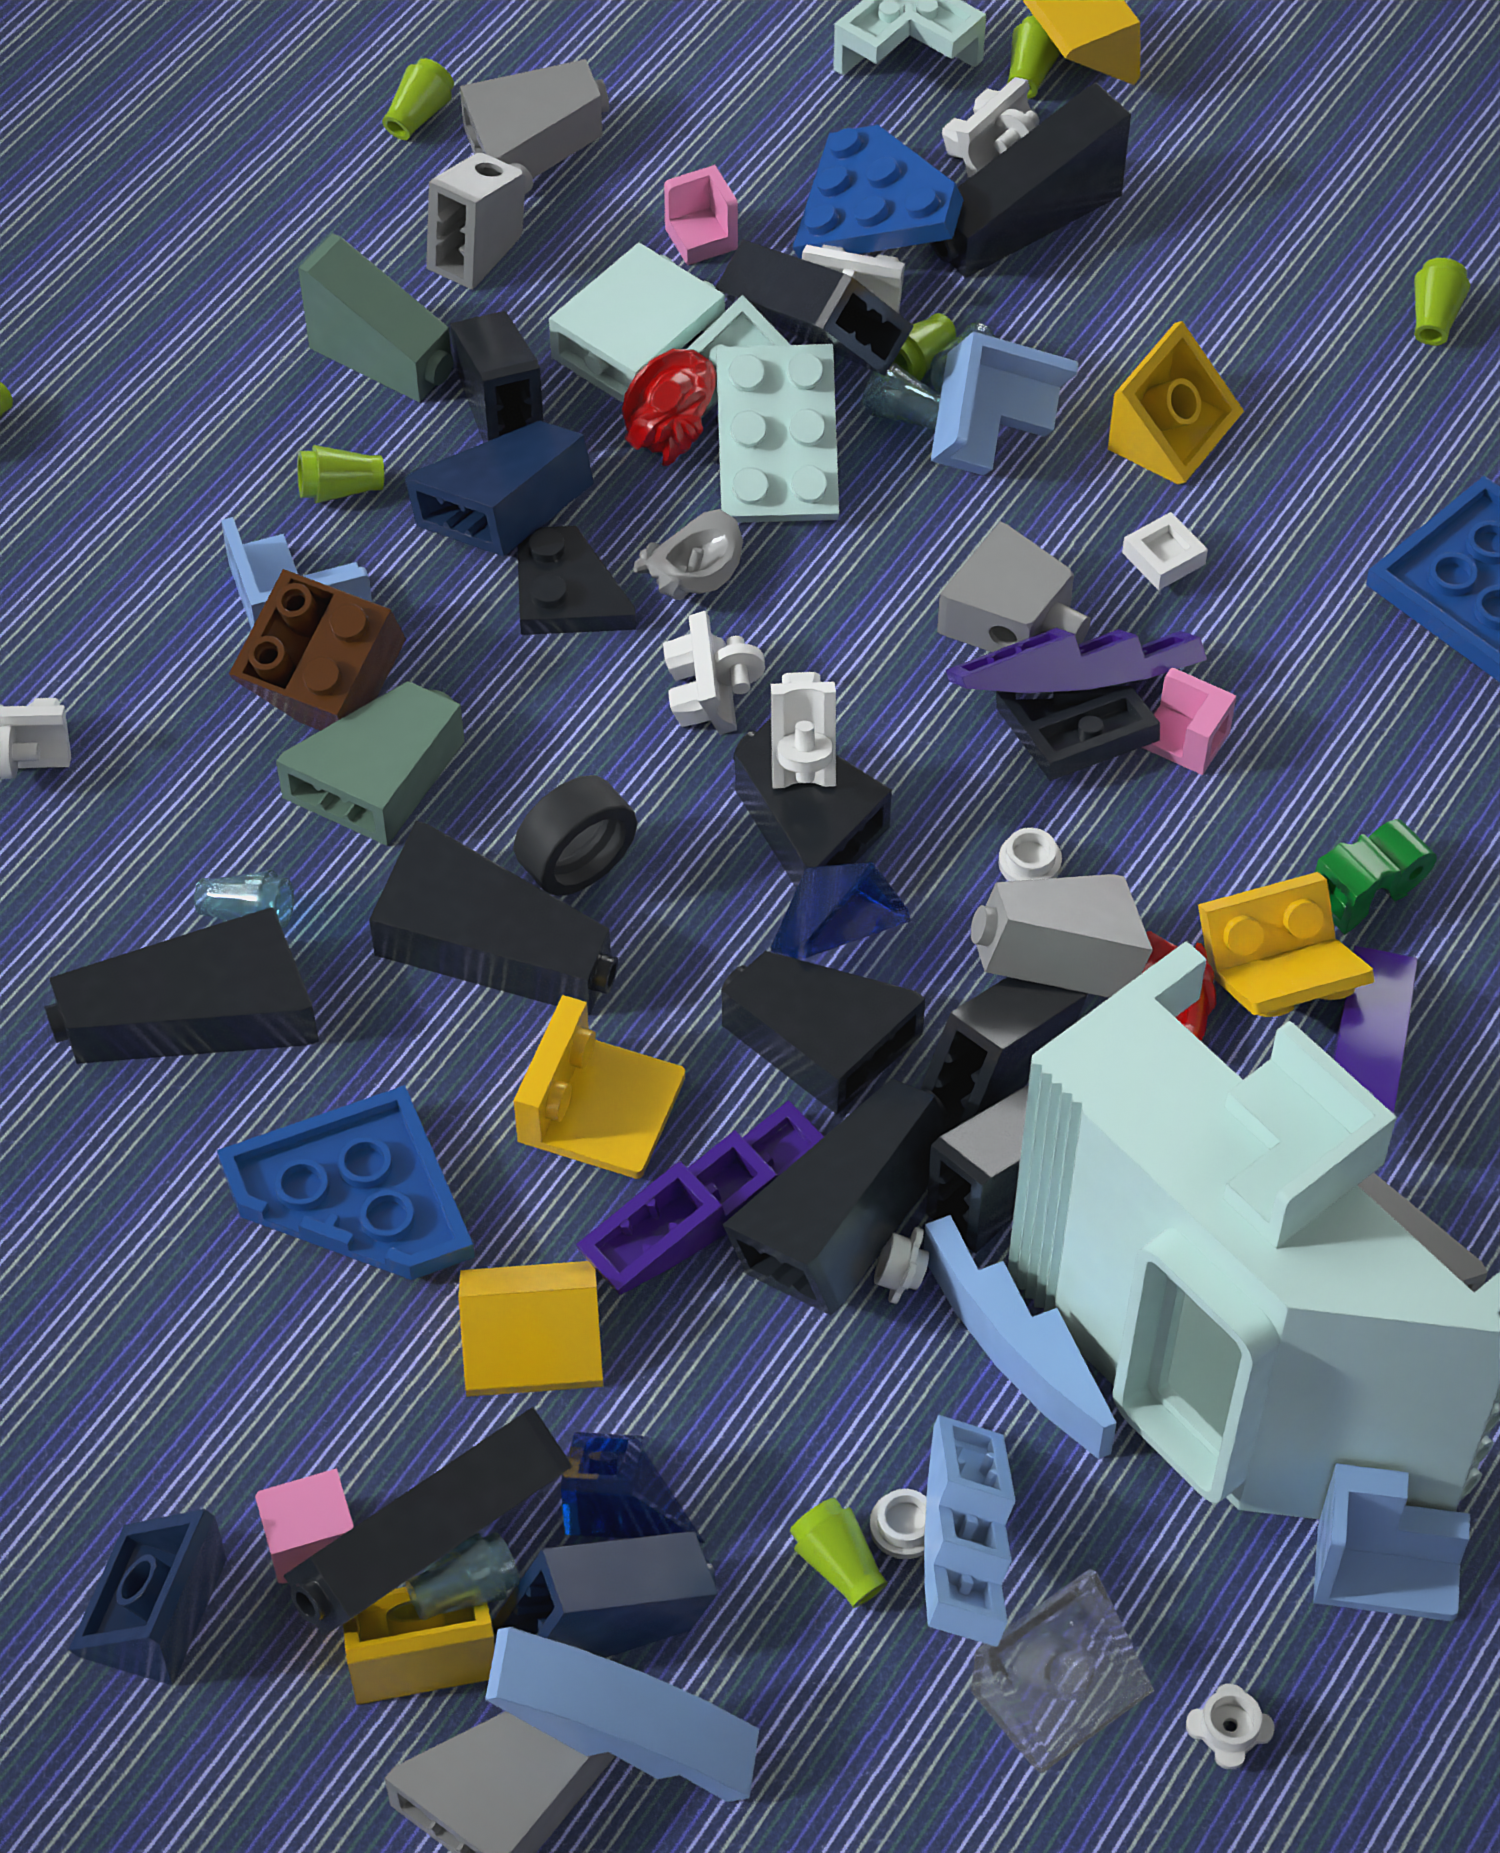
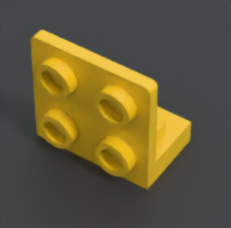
M1318 872L1198 904L1207 960L1214 971V980L1253 1015L1263 1017L1285 1015L1291 1012L1296 1004L1318 998L1324 1000L1346 998L1355 992V988L1371 984L1375 981L1373 968L1336 939L1327 879Z
M562 995L513 1100L517 1141L639 1179L645 1173L685 1081V1069L677 1064L595 1040V1031L589 1030L587 1002Z

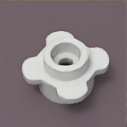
M915 1227L910 1238L892 1233L891 1238L880 1252L874 1283L890 1289L889 1302L897 1304L905 1289L917 1290L922 1283L928 1266L929 1252L919 1249L924 1234L921 1228Z
M1224 1684L1208 1699L1204 1709H1194L1188 1714L1186 1729L1192 1738L1202 1739L1215 1752V1761L1219 1766L1225 1769H1236L1243 1765L1245 1754L1256 1744H1266L1272 1739L1274 1723L1270 1716L1261 1713V1709L1255 1699L1245 1693L1241 1687L1234 1684ZM1226 1721H1232L1236 1724L1237 1729L1229 1732L1224 1729L1223 1724Z

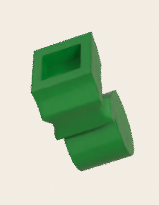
M1394 819L1385 823L1369 837L1361 834L1354 844L1340 842L1333 850L1318 859L1315 872L1320 873L1327 879L1333 923L1346 935L1369 914L1373 897L1376 891L1381 888L1394 902L1408 895L1409 891L1416 887L1431 872L1437 861V855L1401 819Z

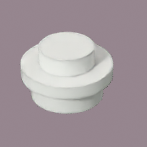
M1023 828L1014 832L1001 846L998 860L999 868L1008 881L1056 878L1061 869L1062 855L1058 845L1047 832L1038 828Z
M899 1489L885 1495L876 1503L870 1517V1533L880 1550L898 1559H913L925 1554L924 1535L927 1501L925 1495L912 1489Z

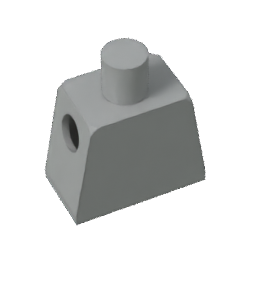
M475 153L429 181L426 269L473 290L512 248L522 234L524 197L533 187V178L530 172L521 164H507L485 153Z
M1000 521L940 593L937 632L946 637L994 652L1054 628L1075 634L1077 643L1081 644L1088 633L1091 618L1070 608L1074 580L1071 569L1012 527Z

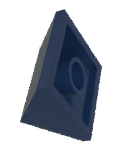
M200 1509L124 1525L68 1651L79 1658L173 1686L227 1560L216 1517L206 1509Z

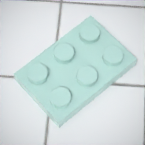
M833 344L716 347L721 510L736 519L738 523L838 520L839 494Z

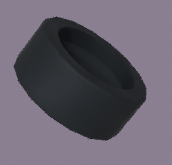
M597 775L579 776L560 784L542 797L528 812L516 832L513 850L518 862L544 891L555 896L569 895L590 886L610 872L624 857L633 842L638 822L634 810L608 781Z

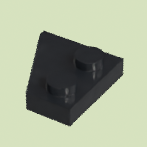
M577 526L540 527L517 546L521 635L636 630L635 607Z
M1105 686L1092 690L1053 692V699H1016V692L996 691L998 712L1050 781L1160 741V722L1132 686Z

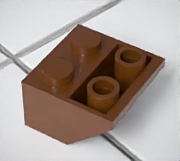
M283 569L229 675L233 680L296 721L321 731L377 698L406 641V637L391 609Z

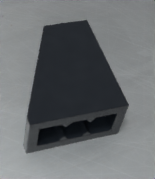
M501 311L450 323L454 364L483 443L537 421L544 422L540 366L507 312Z
M771 718L757 732L754 730L748 732L738 743L733 756L735 762V791L802 899L814 906L890 827L892 790L836 755V786L824 787L815 783H796L785 788H773Z
M766 950L748 967L746 965L737 967L727 977L721 989L722 1026L836 1115L923 1034L925 998L916 991Z
M1006 977L952 1011L921 1085V1088L933 1092L944 1104L948 1114L945 1121L949 1130L951 1131L1023 1089L1029 1083L1032 1055L1076 1023L1088 993Z
M1029 1085L940 1136L931 1145L926 1214L934 1221L951 1215L966 1247L975 1254L1014 1217Z

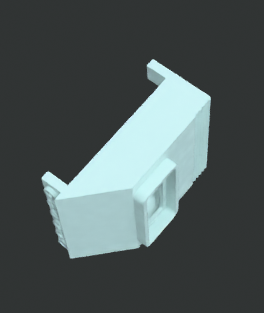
M1185 941L1032 1055L1007 1269L1012 1279L1016 1281L1017 1289L1025 1290V1298L1034 1299V1307L1044 1308V1312L1058 1308L1080 1353L1114 1386L1113 1400L1123 1418L1206 1500L1212 1503H1219L1226 1497L1238 1510L1320 1519L1336 1463L1409 1472L1406 1505L1456 1512L1459 1501L1474 1489L1482 1477L1478 1466L1494 1445L1489 1436L1491 1430L1500 1421V1272L1477 1291L1473 1292L1358 1185L1277 1249L1223 1199L1226 1183L1266 1153L1269 1148L1225 1108L1228 1091L1243 1079L1175 1018L1199 1000L1207 960L1190 943Z

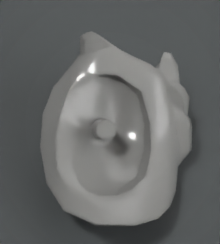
M721 509L704 512L662 544L650 542L646 549L640 550V558L634 562L635 573H650L652 578L657 579L659 592L675 600L684 599L688 592L701 594L717 590L731 578L740 562L743 539L738 522Z

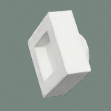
M1170 512L1124 537L1122 553L1160 590L1204 566L1208 549Z

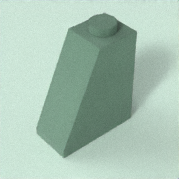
M332 233L298 267L309 348L420 403L436 385L443 384L451 373L454 359L451 354L449 327L347 241Z
M410 681L403 683L282 752L276 760L282 798L388 846L465 742L461 704L455 702L442 691L428 690Z

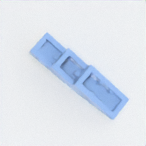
M951 1215L925 1224L924 1250L929 1252L928 1267L956 1315L995 1366L1045 1417L1096 1458L1100 1459L1111 1455L1116 1421L1058 1308L1032 1317L1004 1261L978 1270Z
M938 1415L933 1428L927 1484L924 1543L928 1627L998 1647L1008 1623L1002 1583L1012 1561L1006 1523L1015 1504L1004 1435Z
M511 1627L498 1629L485 1700L585 1756L610 1752L656 1779L680 1775L726 1802L750 1798L759 1728L700 1697L646 1673L582 1649Z

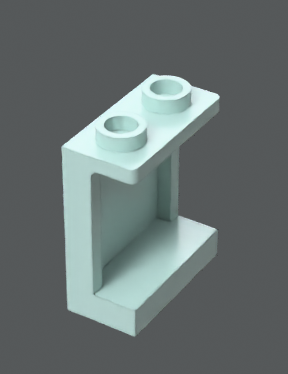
M638 242L549 317L551 358L623 403L625 393L634 377L652 359L671 349H682L701 331L705 332L725 312V294L716 290L713 284L702 281L680 268L669 257L659 255Z

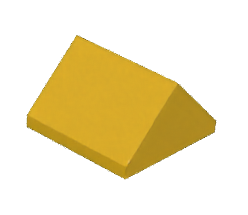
M1023 0L1064 58L1132 85H1135L1141 77L1140 21L1124 0Z
M1183 321L1172 325L1114 393L1108 442L1109 451L1176 484L1186 483L1244 412Z
M589 1261L460 1270L458 1298L466 1397L603 1387L596 1269Z
M481 1573L395 1588L343 1624L346 1658L357 1705L489 1680L495 1643Z

